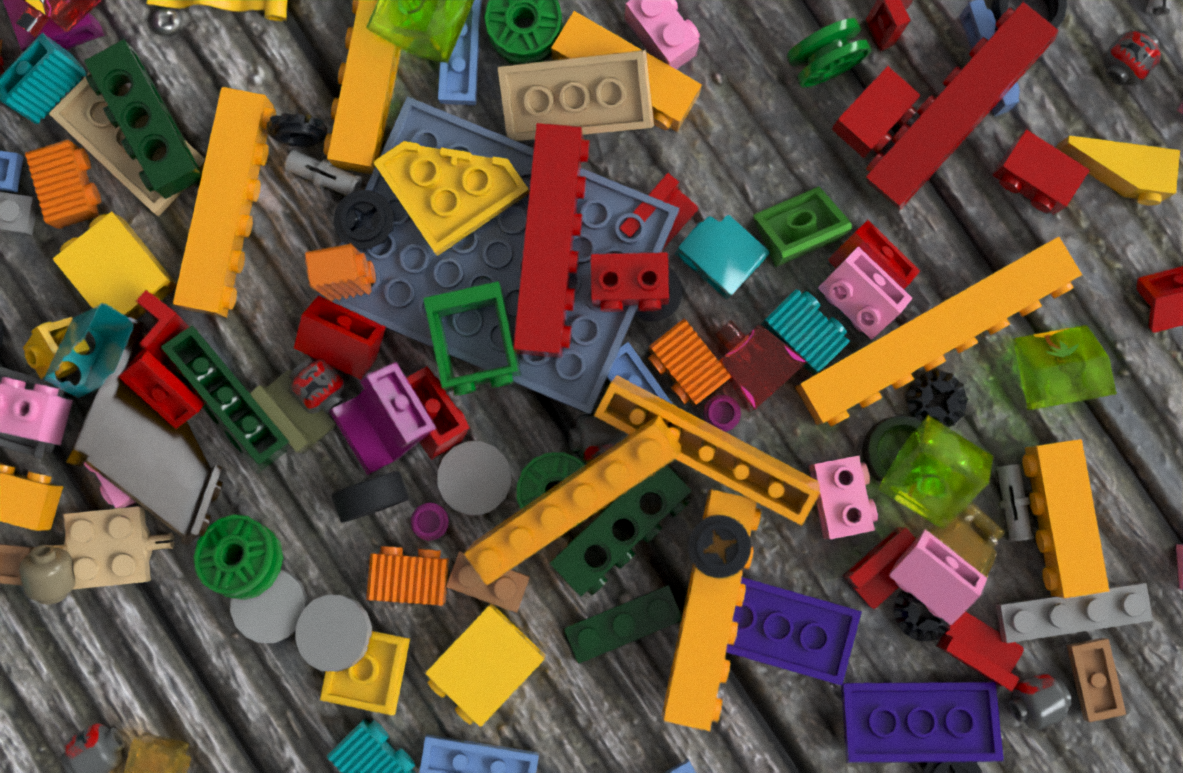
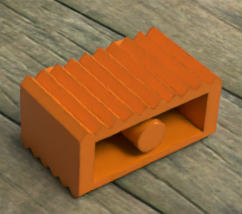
M68 139L25 153L45 223L56 229H62L71 224H77L78 222H84L85 220H91L100 216L97 205L101 204V196L96 185L93 182H89L86 170L91 169V162L84 148H79V146Z
M352 244L305 252L309 284L328 300L333 301L335 298L340 300L342 296L347 299L349 295L354 298L357 294L362 296L364 292L367 295L371 293V284L376 283L372 261H367L365 254L360 253Z
M685 318L648 347V351L652 355L647 360L660 376L665 372L675 383L670 388L683 405L690 402L693 407L731 378L730 374Z
M380 546V553H370L366 600L444 605L447 594L449 558H442L441 550L418 549V556L403 555V547Z

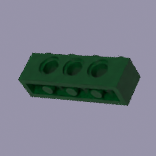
M123 39L84 60L91 73L86 76V79L97 96L103 95L108 105L103 110L115 128L120 126L126 137L121 140V143L132 160L138 159L143 169L139 172V176L148 191H156L167 199L199 182L202 171L137 52ZM131 83L128 93L118 96L121 86ZM148 115L146 125L136 129L135 124L138 118ZM160 147H166L164 157L158 161H153L154 152Z
M193 325L161 346V356L164 363L189 390L205 403L202 409L256 474L287 452L289 446L288 439Z
M667 464L613 501L550 561V565L580 597L586 592L593 596L608 581L604 575L614 565L620 570L635 556L631 549L641 539L648 543L663 529L659 522L668 513L675 517L690 503L686 498L691 492L690 488ZM648 492L655 493L661 502L659 510L651 515L644 513L640 508V499ZM626 518L633 524V534L627 540H618L613 536L612 526L618 519ZM591 545H600L606 550V560L600 566H591L584 558L586 549Z

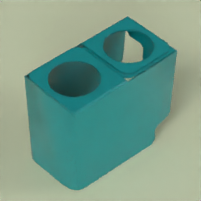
M726 215L721 222H718L712 216L707 217L703 222H698L674 254L697 275H700L723 298L728 299L769 256L770 252L730 215Z
M104 303L74 317L49 366L44 380L77 398L101 387L107 377L113 374L117 368L133 330L132 321ZM88 331L93 335L96 346L91 354L80 355L73 349L77 343L83 341ZM70 361L79 368L81 378L76 386L69 381L63 383L57 381L55 371L59 368L61 362Z

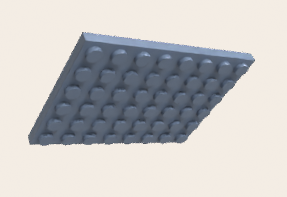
M407 96L380 157L401 142L407 141L419 143L420 146L437 149L442 147L471 152L472 155L505 158L510 161L530 190L534 148ZM375 166L365 190L377 192L389 202L394 213L393 231L390 232L385 243L379 244L371 250L357 249L360 253L365 254L367 261H372L375 269L376 283L371 284V293L367 295L364 292L362 296L357 294L354 298L349 295L347 299L342 296L340 300L335 298L332 302L384 325L391 331L434 349L423 298L499 281L504 293L513 339H515L529 194L437 256ZM581 168L580 176L586 177L585 198L578 199L576 213L583 214L581 236H574L573 251H579L577 274L570 273L569 288H575L574 310L567 311L565 326H572L570 349L563 348L562 358L517 354L521 376L513 377V381L520 386L591 415L638 308V305L623 306V311L602 312L600 311V306H593L591 298V254L661 253L679 213V208ZM642 202L657 208L645 222L640 216L633 214ZM356 209L355 213L360 221L356 227L359 229L361 226H364L373 231L374 228L370 219L374 214L371 213L366 216L363 212L360 213ZM628 218H635L639 221L641 227L629 238L619 228ZM341 241L340 246H341V245H347V244H346L345 242ZM318 292L317 296L319 295L323 298H326ZM495 305L442 317L450 356L483 370L508 366Z

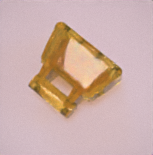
M969 502L962 509L960 515L947 516L927 530L986 578L997 555L994 547L1005 534V531L973 502ZM973 522L986 535L981 538L969 527L970 523Z

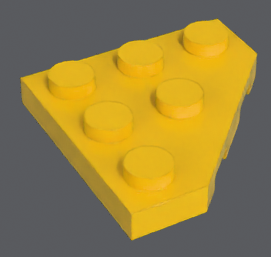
M403 141L373 161L437 256L527 196L530 192L510 161L493 156V158L472 155L471 152L442 147L437 149L420 146L419 143Z

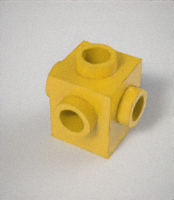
M72 317L56 322H46L35 327L31 331V337L23 346L27 363L36 370L41 380L44 379L72 321ZM83 339L82 342L75 345L73 350L80 355H86L90 347L85 339ZM63 361L55 371V375L57 378L66 377L74 373L78 367L70 361Z

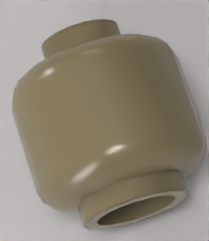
M41 545L31 550L30 554L25 556L20 562L19 573L24 593L29 599L46 605L58 603L65 599L75 586L72 559L68 552L63 549L54 548L51 545Z

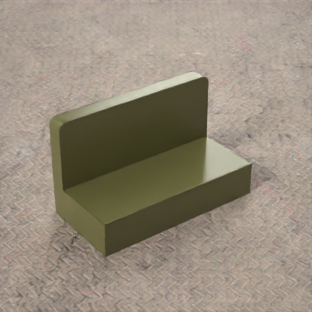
M287 370L268 387L259 385L249 394L288 439L290 446L295 452L304 454L331 432L337 424L330 414H326L323 410L311 414L299 404L289 392V384L291 382L289 375L292 370Z

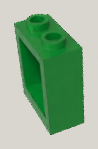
M499 281L423 298L441 385L447 392L453 391L454 396H461L476 392V385L490 383L492 388L502 387L514 383L513 377L521 376L517 353L514 351V339L504 293ZM495 305L508 366L454 377L442 317Z

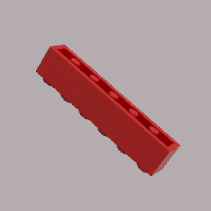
M1022 2L1015 11L1009 8L995 24V27L998 28L995 34L989 40L983 37L969 53L972 59L963 69L957 66L943 82L946 88L937 98L931 95L918 109L917 113L920 117L911 127L905 124L894 135L891 141L895 145L888 153L884 155L880 152L867 166L866 170L870 172L866 176L867 183L898 210H901L1055 41L1059 30L1026 3Z
M536 123L514 339V351L517 354L562 358L563 348L570 349L572 326H565L567 311L574 310L575 288H569L570 273L577 274L579 251H573L574 236H581L583 214L576 213L578 199L585 198L586 177L580 176L581 162L588 163L590 140L584 139L582 127Z

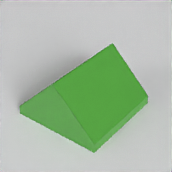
M820 186L753 215L756 226L766 248L770 252L775 267L836 242L852 229L849 219Z

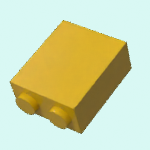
M112 211L109 214H102L90 223L89 230L79 238L75 237L65 242L60 248V253L52 258L92 308L104 303L127 318L130 317L135 320L146 313L136 302L145 290L161 301L177 287L175 280L125 219Z
M490 604L425 674L430 678L427 684L437 695L442 698L448 695L458 705L455 711L466 723L471 725L475 722L481 728L545 660L546 655L495 605Z

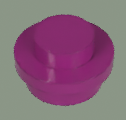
M717 395L706 403L703 417L705 422L727 432L735 428L739 423L741 410L737 401L732 397Z
M422 504L412 514V530L423 540H436L443 536L448 529V514L438 504Z

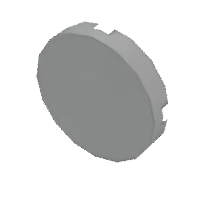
M466 441L453 447L443 457L437 471V486L443 500L453 510L466 515H484L497 509L507 499L512 486V470L506 457L495 446L482 441Z
M281 569L273 585L260 596L247 600L231 599L230 613L236 628L246 638L258 643H276L291 637L296 632V623L302 610L308 605V597L303 584L296 576Z
M327 594L314 599L302 610L296 623L295 640L299 653L309 665L320 671L337 672L353 667L365 656L369 637H371L372 626L368 613L358 601L344 595Z

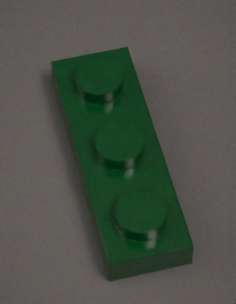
M667 584L564 627L576 660L580 664L681 622L682 616L672 591Z

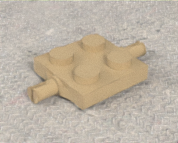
M136 506L64 514L66 534L64 544L51 546L63 549L71 556L75 577L73 589L151 581L149 561L152 550L173 549L175 541L159 542L174 539L173 533L151 535L146 526L145 508Z

